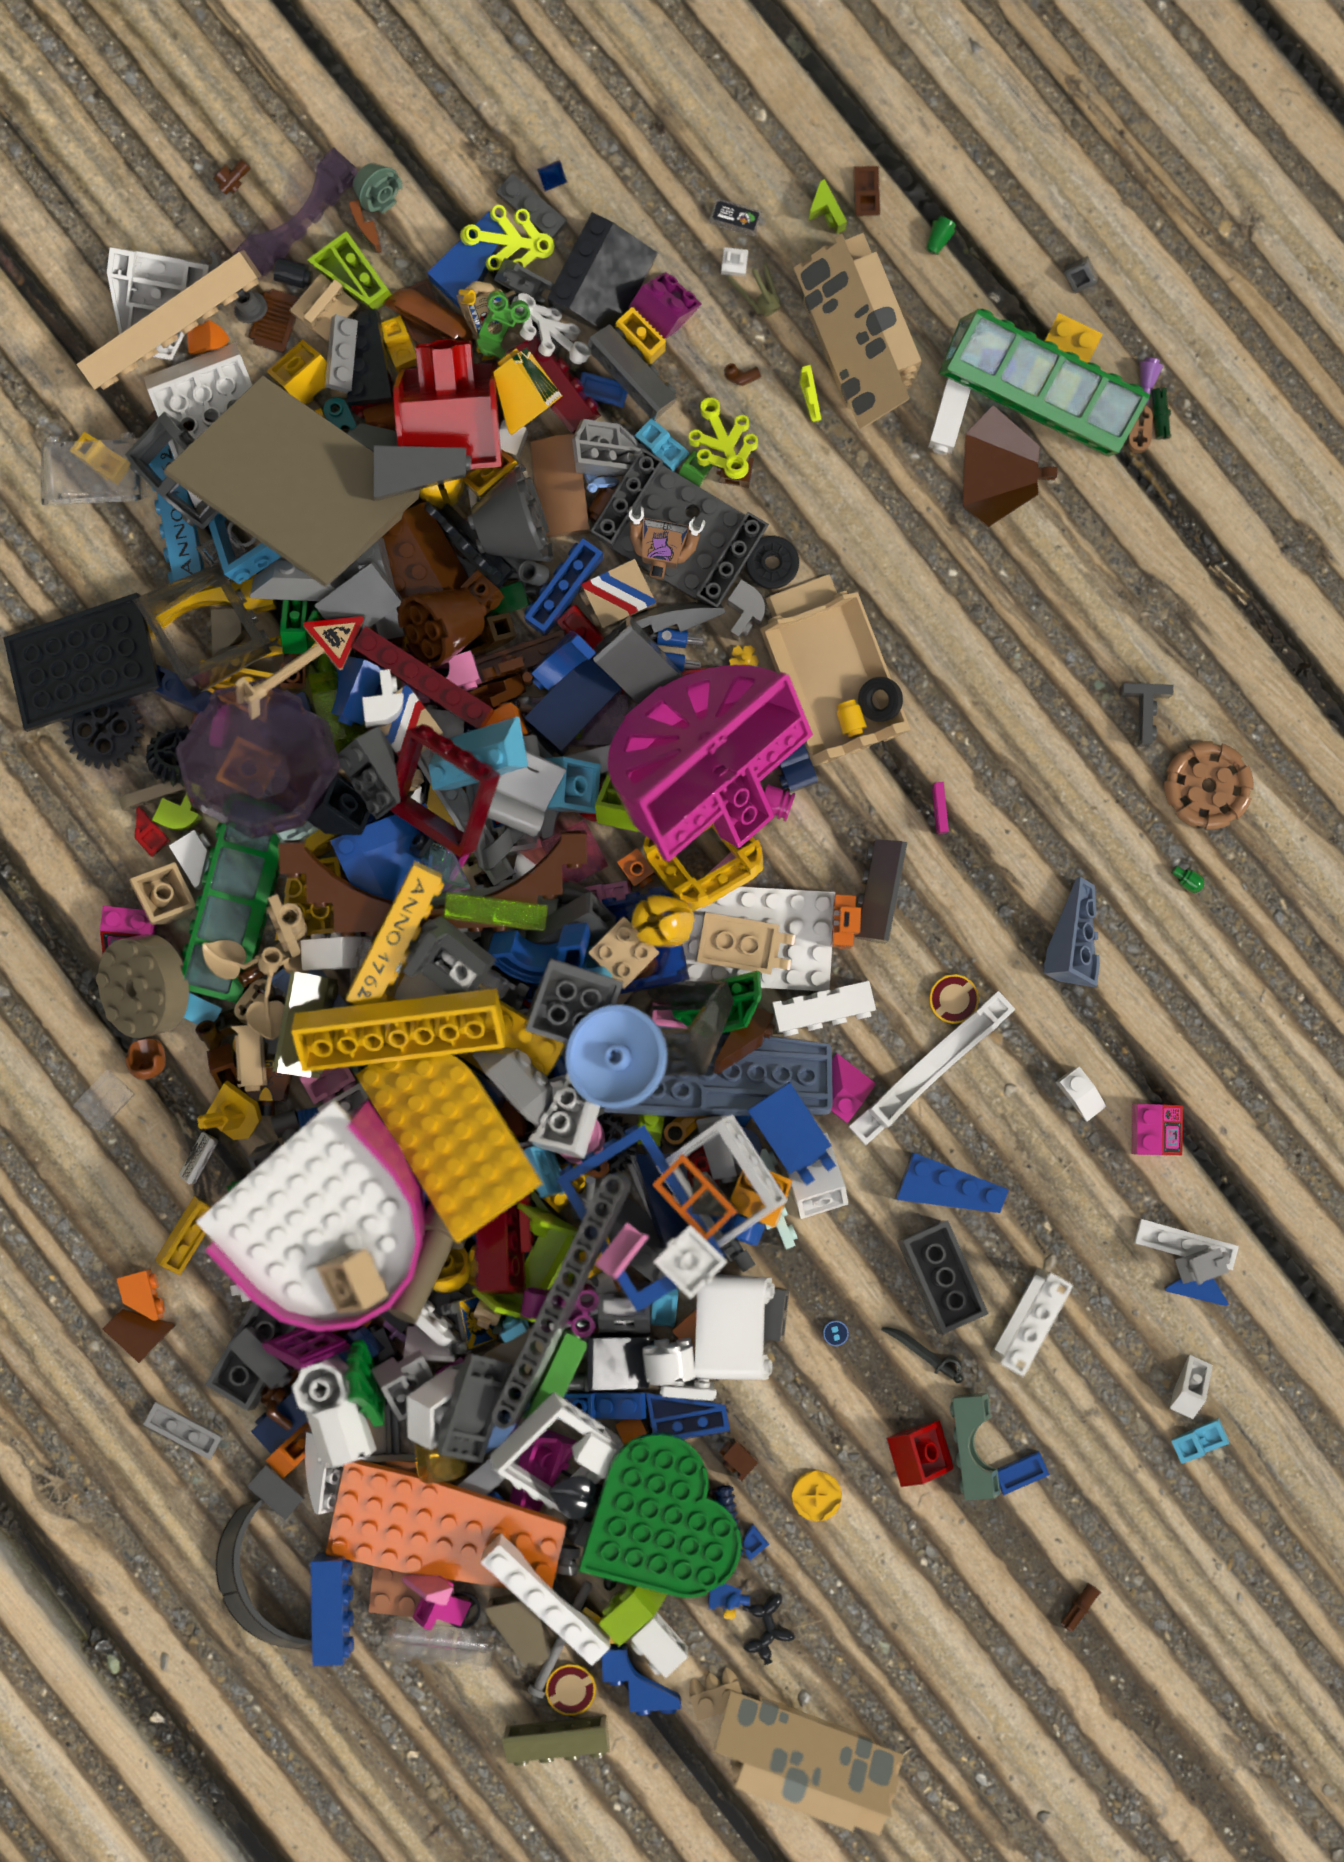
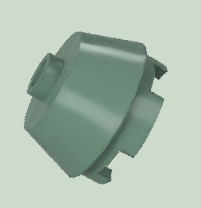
M369 163L363 166L353 181V189L361 206L371 212L380 211L384 213L391 209L397 202L394 198L398 189L402 190L403 188L402 180L394 169L377 163Z

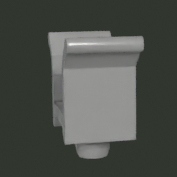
M1208 1248L1186 1257L1177 1258L1175 1262L1183 1284L1196 1281L1197 1285L1204 1281L1228 1273L1226 1264L1230 1263V1257L1227 1252H1222L1221 1248L1214 1250Z

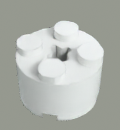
M691 1338L679 1339L673 1343H669V1339H659L654 1341V1345L642 1348L647 1383L650 1382L651 1385L675 1384V1380L682 1377L683 1382L696 1377L695 1357Z

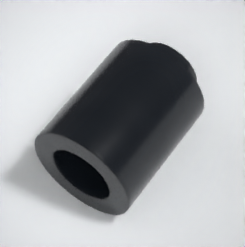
M279 257L274 270V281L304 289L306 285H310L313 272L309 270L308 264Z

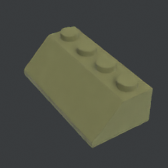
M291 971L274 1061V1072L320 1078L324 1070L302 1072L291 1029L295 1013L333 1008L334 999L337 998L339 991L337 979Z
M607 1715L506 1726L503 1735V1746L507 1763L523 1766L533 1760H539V1763L553 1762L554 1758L564 1757V1760H576L580 1758L579 1755L588 1754L591 1758L602 1757L605 1753L609 1752L610 1748Z

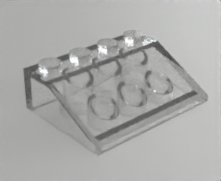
M396 1620L388 1634L387 1642L390 1656H396V1660L411 1661V1658L421 1659V1662L424 1664H436V1661L446 1662V1665L450 1667H461L462 1664L472 1665L471 1668L475 1670H486L487 1667H492L497 1631L472 1628L463 1629L434 1624L432 1631L422 1628L417 1622Z

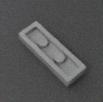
M337 314L331 317L325 387L348 393L352 389L358 321Z
M158 1401L154 1403L143 1424L209 1460L212 1459L223 1438L217 1432Z

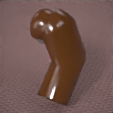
M730 363L724 368L725 378L739 386H744L761 378L757 367L744 372L738 369L735 364Z

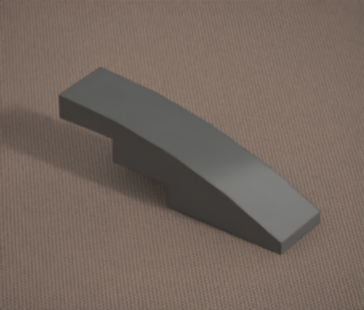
M689 602L644 610L631 617L641 628L649 625L654 633L672 625H676L679 631L682 632L726 612L721 604L718 608L701 602Z

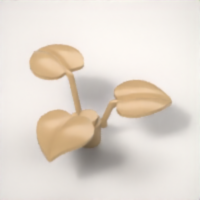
M230 940L203 943L202 953L204 961L210 971L220 978L234 979L239 975L240 968L247 969L255 963H258L262 973L267 974L264 1002L256 1001L248 1007L246 1021L253 1031L266 1039L273 1040L279 1037L284 1005L280 1001H268L272 977L278 970V967L282 965L289 974L291 971L308 973L310 970H302L301 954L292 958L290 951L284 952L281 942H279L275 948L268 947L261 956L256 955L253 960L243 964L246 960V952L239 943ZM300 941V942H298V946H299L300 951H301V941Z

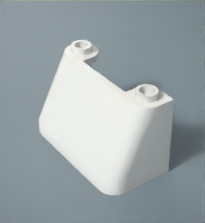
M715 1274L713 1276L715 1279L708 1286L705 1284L697 1293L696 1377L732 1380L769 1379V1375L772 1372V1361L768 1359L767 1355H763L765 1304L770 1299H773L775 1293L772 1277Z

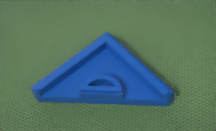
M1179 1278L1164 1288L1165 1291L1223 1306L1229 1305L1214 1278L1204 1281L1197 1285L1196 1281L1183 1284L1182 1279Z

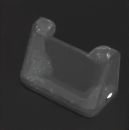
M121 433L120 438L113 440L70 442L61 441V436L45 437L46 441L41 442L42 505L138 501L148 497L146 480L129 468L131 463L125 456L140 439V437H135V433Z

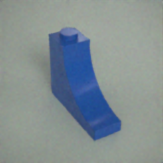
M571 630L530 671L534 676L532 682L540 690L545 687L550 691L571 670L585 660H589L596 652L577 633Z
M348 656L342 670L336 667L338 689L331 713L339 716V722L352 727L353 723L363 725L365 717L362 697L375 696L380 683V670L385 669L364 659Z

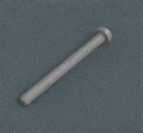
M585 1581L582 1584L572 1605L579 1612L591 1591L592 1584ZM559 1635L551 1648L549 1659L545 1661L535 1684H530L527 1689L530 1694L538 1698L544 1697L546 1691L543 1688L566 1643Z

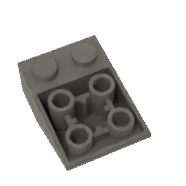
M379 726L356 738L335 756L340 768L346 772L353 788L360 794L366 803L368 811L373 814L376 820L401 802L393 748Z

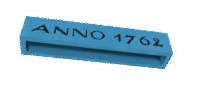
M168 443L148 464L162 481L167 477L164 474V469L175 460ZM179 485L173 492L193 507L188 491ZM157 493L158 500H155V508L157 514L161 515L163 524H159V530L162 539H166L167 548H164L163 551L166 562H170L171 572H168L171 587L174 586L181 593L208 586L197 525L191 526L181 517L182 514Z

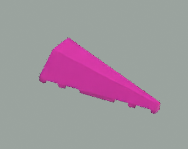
M546 1429L521 1453L518 1466L553 1487L561 1471H566L569 1467L568 1460L573 1454L572 1446L578 1441ZM513 1485L509 1503L539 1512L544 1502L540 1499L534 1500L523 1488L519 1490Z

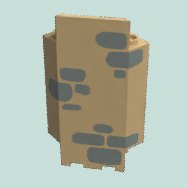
M731 1691L728 1697L714 1752L732 1758L730 1763L732 1765L731 1778L734 1779L736 1789L852 1832L856 1826L877 1835H881L886 1818H891L893 1808H890L896 1795L899 1782L897 1775L904 1757L901 1753L876 1745L874 1739L870 1736L762 1696L755 1700Z

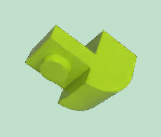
M190 784L181 806L162 798L152 821L174 831H187L194 828L203 818L195 813L196 808L200 809L205 799V795H203L205 790Z

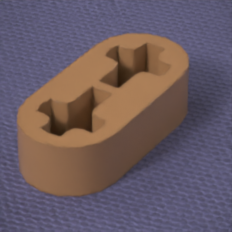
M1146 405L1142 410V414L1147 418L1143 420L1142 426H1139L1138 418L1127 437L1128 448L1134 453L1146 451L1151 443L1153 413ZM1134 407V409L1131 411L1129 415V420L1133 415L1136 407ZM1138 432H1141V440L1145 441L1141 447L1137 446V442L1133 441L1138 436Z

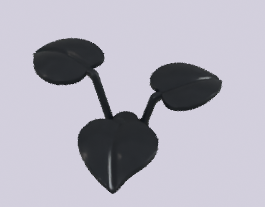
M574 1476L555 1484L549 1489V1494L563 1515L576 1520L588 1515L592 1505L597 1507L602 1488L596 1489L595 1483L587 1477Z

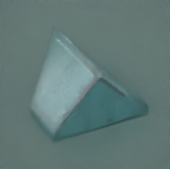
M432 843L421 858L420 863L442 873L441 882L444 883V886L440 893L472 889L455 854L442 845Z

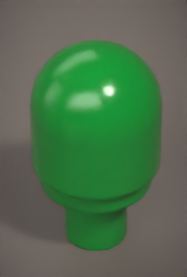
M1177 865L1173 868L1171 874L1179 878L1178 883H1180V886L1191 893H1197L1203 889L1205 882L1200 874L1189 868L1183 870Z

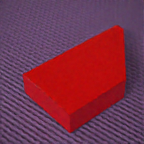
M139 806L136 808L137 818L134 838L153 857L171 840Z

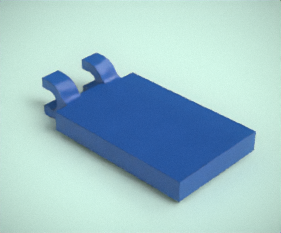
M790 1082L747 1110L787 1172L791 1174L796 1170L804 1184L808 1185L815 1180L807 1167L817 1160H820L827 1171L836 1166L826 1151L832 1145Z

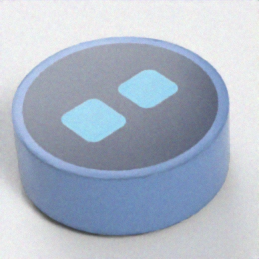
M833 1320L825 1325L823 1336L828 1344L840 1346L848 1339L849 1332L843 1322Z

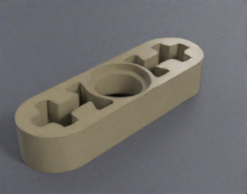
M169 781L166 784L160 783L123 795L118 799L122 811L132 810L139 806L160 801L162 798L166 799L188 791L190 784L186 782L183 787L181 783H177L173 787Z

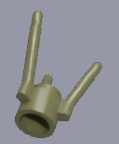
M763 263V268L770 291L766 290L755 268L752 269L755 280L762 292L757 297L758 303L728 275L727 280L750 303L757 315L762 313L764 317H767L781 308L779 304L781 301L777 296L767 263Z

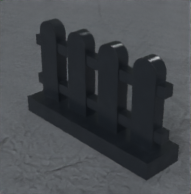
M429 501L424 504V509L439 522L446 537L498 589L515 572L501 556L479 552L476 539H479L477 532L471 529L469 523L449 503L441 510Z

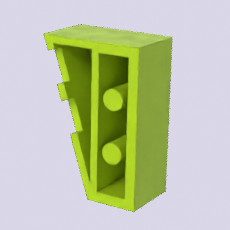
M347 231L307 259L316 270L331 281H338L345 291L370 309L378 310L391 295L387 286Z

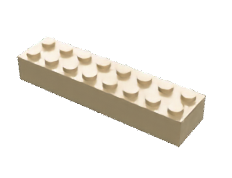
M245 250L240 251L76 365L94 390L100 386L104 390L119 380L117 378L118 374L121 373L125 376L139 367L136 363L138 360L141 359L145 362L159 353L156 349L157 347L162 345L165 348L179 338L176 334L181 331L183 334H186L199 325L197 322L199 318L202 317L205 321L219 311L218 305L222 303L225 307L239 298L237 292L241 289L247 292L258 285L257 278L262 275Z

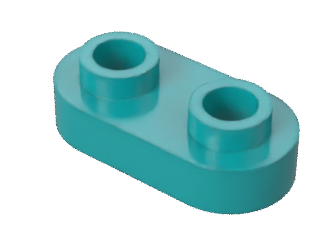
M333 397L326 401L323 410L329 422L341 430L344 428L353 430L357 427L343 399ZM334 406H339L340 410L334 413L331 411Z

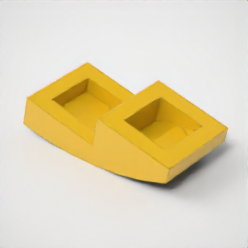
M401 315L382 322L384 341L397 372L400 369L417 365L416 352Z

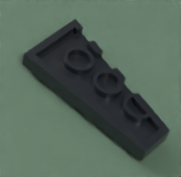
M376 309L353 311V320H357L358 324L352 389L347 393V403L350 406L394 402V393L391 387L392 378L388 371V357L383 344L384 335L380 313Z

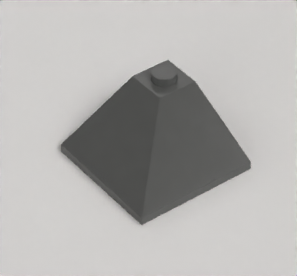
M550 958L524 1022L525 1030L568 1044L575 1027L585 1016L601 1007L616 1005L624 982Z

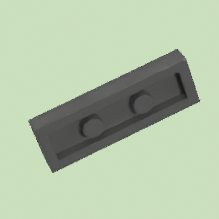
M513 174L496 191L497 196L515 211L520 209L527 210L530 214L529 220L539 232L549 235L552 239L567 225L565 218ZM519 213L525 219V215L523 213Z

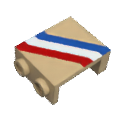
M635 559L581 584L583 591L579 594L585 606H591L593 614L590 617L595 627H601L603 633L608 631V626L628 616H632L644 609L656 608V601Z
M408 684L394 693H403V708L400 715L392 723L380 726V729L398 757L400 756L408 729L424 724L432 727L435 732L443 736V731ZM423 745L422 752L425 751L426 749H428V748L425 747L424 745Z

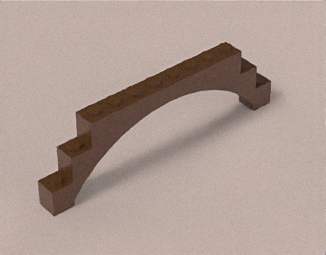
M560 831L559 840L532 869L503 888L475 898L486 903L491 908H493V902L489 900L502 901L497 902L495 905L496 919L508 922L493 921V910L489 909L486 905H477L480 902L471 899L448 904L458 914L470 917L445 914L446 904L433 905L427 919L422 917L418 926L422 929L429 919L433 920L442 916L456 928H467L469 932L482 931L483 927H493L494 931H505L511 926H518L519 930L533 929V926H538L537 896L542 895V899H556L557 895H563L562 865L566 864L567 868H581L582 864H587L586 831ZM306 839L279 841L280 874H286L287 878L302 877L301 873H306L307 904L313 903V907H327L329 903H333L334 933H340V936L356 935L355 932H366V935L369 936L377 935L394 902L393 900L371 894L336 875L308 849ZM505 902L532 905L534 907H519ZM447 908L449 913H455L454 911Z

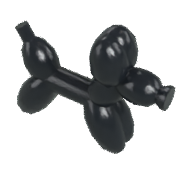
M775 1593L770 1596L764 1603V1606L752 1604L751 1606L743 1605L742 1610L749 1611L755 1617H762L766 1631L761 1635L760 1639H747L743 1644V1648L749 1653L758 1652L760 1658L764 1660V1665L773 1662L770 1659L772 1652L769 1645L774 1639L790 1642L796 1638L790 1629L775 1627L771 1614L782 1603L781 1593Z

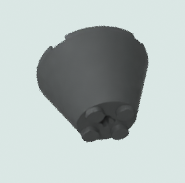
M519 464L472 506L471 515H468L469 525L472 530L476 529L479 539H476V543L480 553L486 552L488 555L549 562L553 560L554 554L552 543L548 544L546 536L549 529L545 514L531 477L525 478L523 472L526 471V468L523 464Z

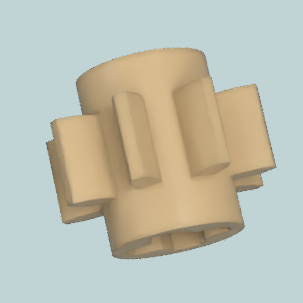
M480 1300L473 1317L478 1319L477 1326L487 1330L490 1324L495 1327L497 1326L502 1314L494 1312Z

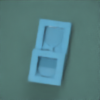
M652 418L635 434V437L653 455L662 459L663 464L672 471L690 455L686 448L673 439L669 432Z
M1219 1418L1171 1440L1181 1464L1205 1456L1206 1452L1225 1446L1230 1442Z

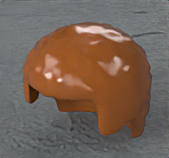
M146 1038L137 1040L129 1046L125 1062L130 1074L139 1080H146L156 1077L163 1071L166 1064L164 1047L159 1040Z

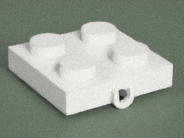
M691 1225L676 1240L673 1238L666 1245L668 1248L654 1261V1264L690 1299L705 1284L708 1286L715 1279L713 1276L727 1263Z
M682 1377L675 1380V1384L661 1385L660 1394L663 1397L710 1401L716 1399L714 1382L709 1381V1379L695 1377L694 1380L683 1382Z

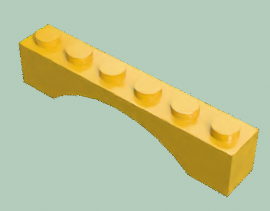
M255 574L241 584L230 580L224 583L225 586L217 588L215 586H206L200 589L201 592L193 594L187 591L178 593L176 598L168 600L166 597L152 600V604L144 605L143 608L152 640L158 638L164 629L175 619L201 607L214 605L241 608L251 614H258L277 609L275 599H255L250 597L253 578L257 575Z

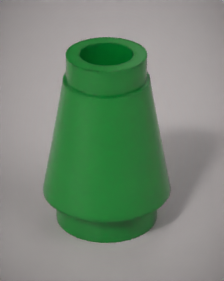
M938 216L937 220L933 221L925 249L934 255H938L955 233L954 228L956 224L948 218Z

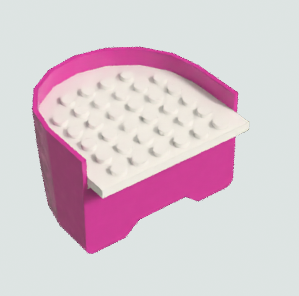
M367 1098L349 1115L335 1100L331 1102L200 1217L196 1223L213 1240L205 1251L252 1301L281 1322L315 1331L357 1327L392 1306L412 1280L425 1231L426 1214L422 1185L370 1098ZM366 1248L374 1259V1266L379 1276L385 1282L388 1296L366 1310L337 1313L316 1266L352 1250Z

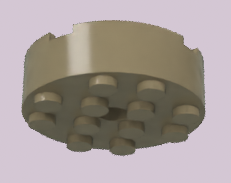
M154 934L133 936L113 942L102 954L96 983L103 1008L106 1012V1018L120 1032L129 1037L144 1038L173 1030L180 1024L186 1013L189 1000L188 980H184L180 967L184 964L177 951L168 941Z

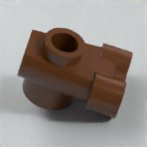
M240 158L232 170L225 164L214 176L213 180L219 184L218 188L225 195L229 191L234 194L243 184L239 180L248 173L251 167Z

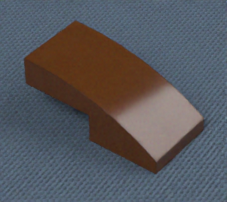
M854 166L855 216H880L879 166Z

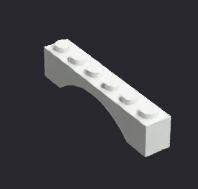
M501 1533L483 1550L481 1563L591 1666L610 1649V1636L592 1618L580 1613L560 1598L538 1576L521 1552Z

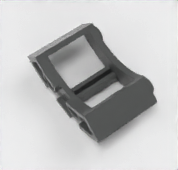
M164 411L125 454L131 463L129 468L138 476H142L159 495L178 510L185 522L191 526L196 524L204 529L219 512L203 501L194 509L173 492L179 486L178 483L168 476L162 481L148 465L172 438L184 450L195 441L180 421Z

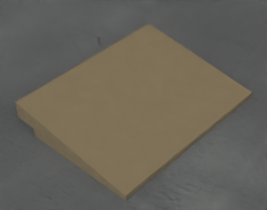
M264 376L256 381L164 469L166 476L324 587H327L402 519L403 512L418 499L420 490L379 501L374 500V452Z

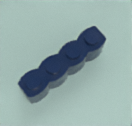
M804 743L779 764L782 773L778 776L783 789L787 788L790 793L818 783L814 767Z

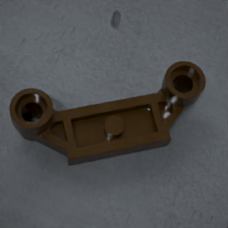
M276 995L268 1001H280L285 1006L286 999L282 995ZM233 1008L220 1013L214 1022L205 1020L199 1023L195 1031L199 1039L204 1041L207 1048L214 1050L221 1045L223 1037L237 1033L231 1026L248 1024H243L239 1021Z

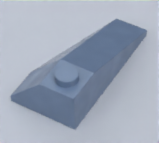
M1076 877L1047 948L1044 974L1060 982L1097 987L1100 957L1095 955L1094 940H1098V932H1094L1093 918L1097 915L1095 885L1082 877Z

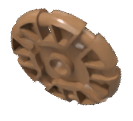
M1213 741L1193 743L1184 752L1179 751L1168 765L1166 770L1168 773L1167 781H1164L1166 800L1177 812L1175 815L1184 823L1195 828L1196 826L1205 827V830L1221 829L1229 826L1230 822L1235 818L1238 820L1250 805V792L1254 789L1252 772L1249 765L1246 766L1241 758L1243 756L1232 747L1223 743L1221 745L1213 744ZM1210 754L1218 755L1217 762L1209 761ZM1194 757L1197 764L1191 768L1188 760ZM1232 764L1238 771L1233 776L1231 770L1227 768ZM1178 776L1184 777L1183 785L1177 783ZM1210 779L1215 785L1213 792L1209 793L1203 790V780ZM1234 787L1241 788L1240 796L1232 795ZM1185 795L1190 801V804L1186 807L1180 801V798ZM1224 805L1229 809L1225 814L1219 809ZM1199 810L1207 811V816H1199Z

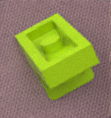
M823 179L819 183L808 221L825 214L824 217L830 229L834 228L836 234L846 230L847 221L828 184Z

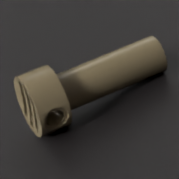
M432 1203L428 1204L425 1211L424 1238L421 1243L412 1280L389 1308V1312L392 1315L408 1323L417 1322L451 1249H463L467 1240L466 1237L459 1243L455 1242Z

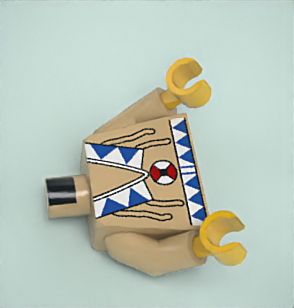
M473 281L465 289H459V294L456 295L464 319L470 327L475 341L479 339L478 333L490 310L487 303L489 294L493 291L502 292L501 289L491 283ZM513 290L505 293L509 306L512 304L514 297L517 296ZM496 297L493 299V302L498 303L501 298ZM492 321L488 325V331L493 334L499 333L502 329V324L499 321ZM483 355L482 361L493 360L495 356L488 357Z

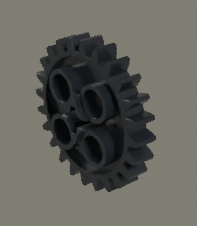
M129 698L105 706L108 712L103 718H98L97 713L100 709L98 708L71 717L70 721H63L65 725L69 726V729L63 731V734L70 736L65 741V744L74 745L69 752L72 754L78 753L76 759L80 762L85 759V765L88 767L94 762V767L98 770L101 768L102 763L107 770H110L111 763L119 768V760L121 759L128 763V754L136 756L133 750L134 746L142 747L137 742V738L145 737V735L139 732V729L145 728V725L138 723L143 718V715L134 714L138 710V706H129L132 701ZM118 712L119 715L113 719L114 714ZM121 722H126V730L123 733H117V725ZM90 725L92 728L91 734L83 737L81 734L82 729ZM102 725L108 730L106 734L100 729ZM94 741V745L90 747L89 744ZM105 741H110V749L102 753L100 750L101 744Z

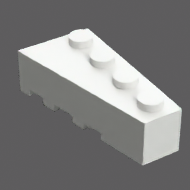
M567 1073L566 1081L560 1091L557 1090L553 1097L552 1105L547 1113L543 1114L540 1120L541 1124L536 1132L532 1133L528 1141L540 1149L585 1159L600 1106L583 1098L574 1088Z

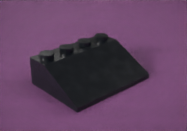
M592 212L547 297L548 305L550 308H556L562 314L596 331H600L609 324L615 329L617 320L630 309L629 306L640 290L658 252L614 222Z

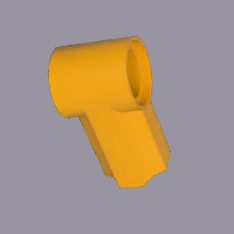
M709 1116L676 1117L664 1130L665 1141L673 1146L681 1144L698 1127L697 1120L708 1118ZM672 1127H678L682 1131L681 1139L671 1140L668 1136V1130Z

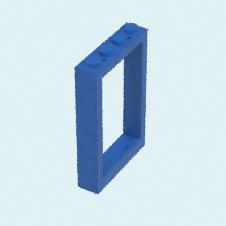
M638 1125L632 1126L624 1132L626 1136L618 1141L616 1138L611 1139L603 1145L604 1150L595 1155L594 1151L585 1155V1159H580L582 1163L575 1168L569 1165L559 1172L560 1177L557 1178V1181L582 1222L588 1210L572 1186V1181L639 1140L643 1142L662 1175L670 1167L644 1125L640 1128ZM672 1172L665 1180L681 1206H683L689 1200V1197ZM692 1204L686 1211L708 1232L709 1229ZM591 1226L590 1234L593 1238H597L598 1230L596 1227ZM711 1236L707 1242L725 1258L714 1237ZM606 1241L600 1251L602 1254L609 1247ZM624 1270L617 1278L637 1313L678 1288L667 1275L640 1292L636 1291Z

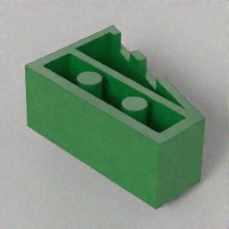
M283 600L280 627L283 654H303L313 646L315 640L305 630L303 624L305 622L325 620L314 606L318 601Z

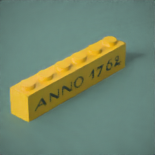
M414 860L347 992V1001L355 1005L385 1002L387 994L384 992L388 984L391 986L394 984L399 973L396 971L399 962L404 964L410 952L407 947L411 940L416 941L421 931V927L418 925L422 917L427 919L433 905L429 904L434 895L439 896L444 886V883L441 882L442 873Z

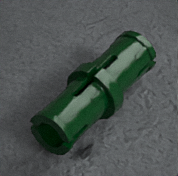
M1160 388L1151 390L1156 440H1161V437L1163 440L1172 437L1169 422L1171 410L1168 409L1167 388H1161L1162 391H1160Z

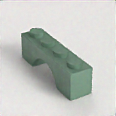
M988 1393L958 1395L952 1398L953 1402L950 1404V1411L952 1417H955L956 1423L953 1436L955 1442H958L959 1448L956 1460L958 1468H961L962 1472L960 1491L964 1493L965 1500L995 1499L1001 1494L998 1469L986 1464L979 1457L975 1448V1435L982 1423L991 1418Z

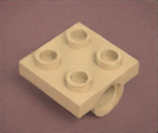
M277 894L269 897L268 900L271 906L267 907V911L284 952L289 950L292 958L300 955L301 951L298 942L306 937L308 931L300 908L292 903L282 905Z
M622 917L587 952L597 966L605 967L614 979L624 982L622 989L659 954L653 946H649L637 938L636 934L639 931L633 930L632 924L625 917Z

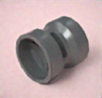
M562 1544L556 1573L577 1575L578 1565L575 1559L580 1556L581 1548Z

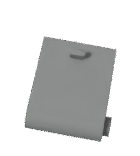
M526 751L528 767L500 776L487 817L527 835L536 837L544 821V812L565 774L566 768Z

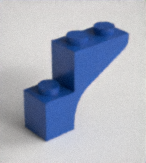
M628 1644L621 1645L620 1647L618 1645H610V1649L602 1656L603 1682H609V1685L617 1686L624 1684V1681H629L630 1712H635L636 1715H649L651 1711L661 1710L662 1714L676 1713V1710L681 1709L679 1693L641 1675L634 1669L628 1655Z

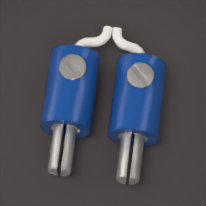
M665 628L650 636L652 640L656 637L657 645L686 648V644L702 646L704 641L703 637L688 635V630L680 632L679 629ZM664 652L682 672L684 668L700 669L701 667L700 661L685 660L684 654Z

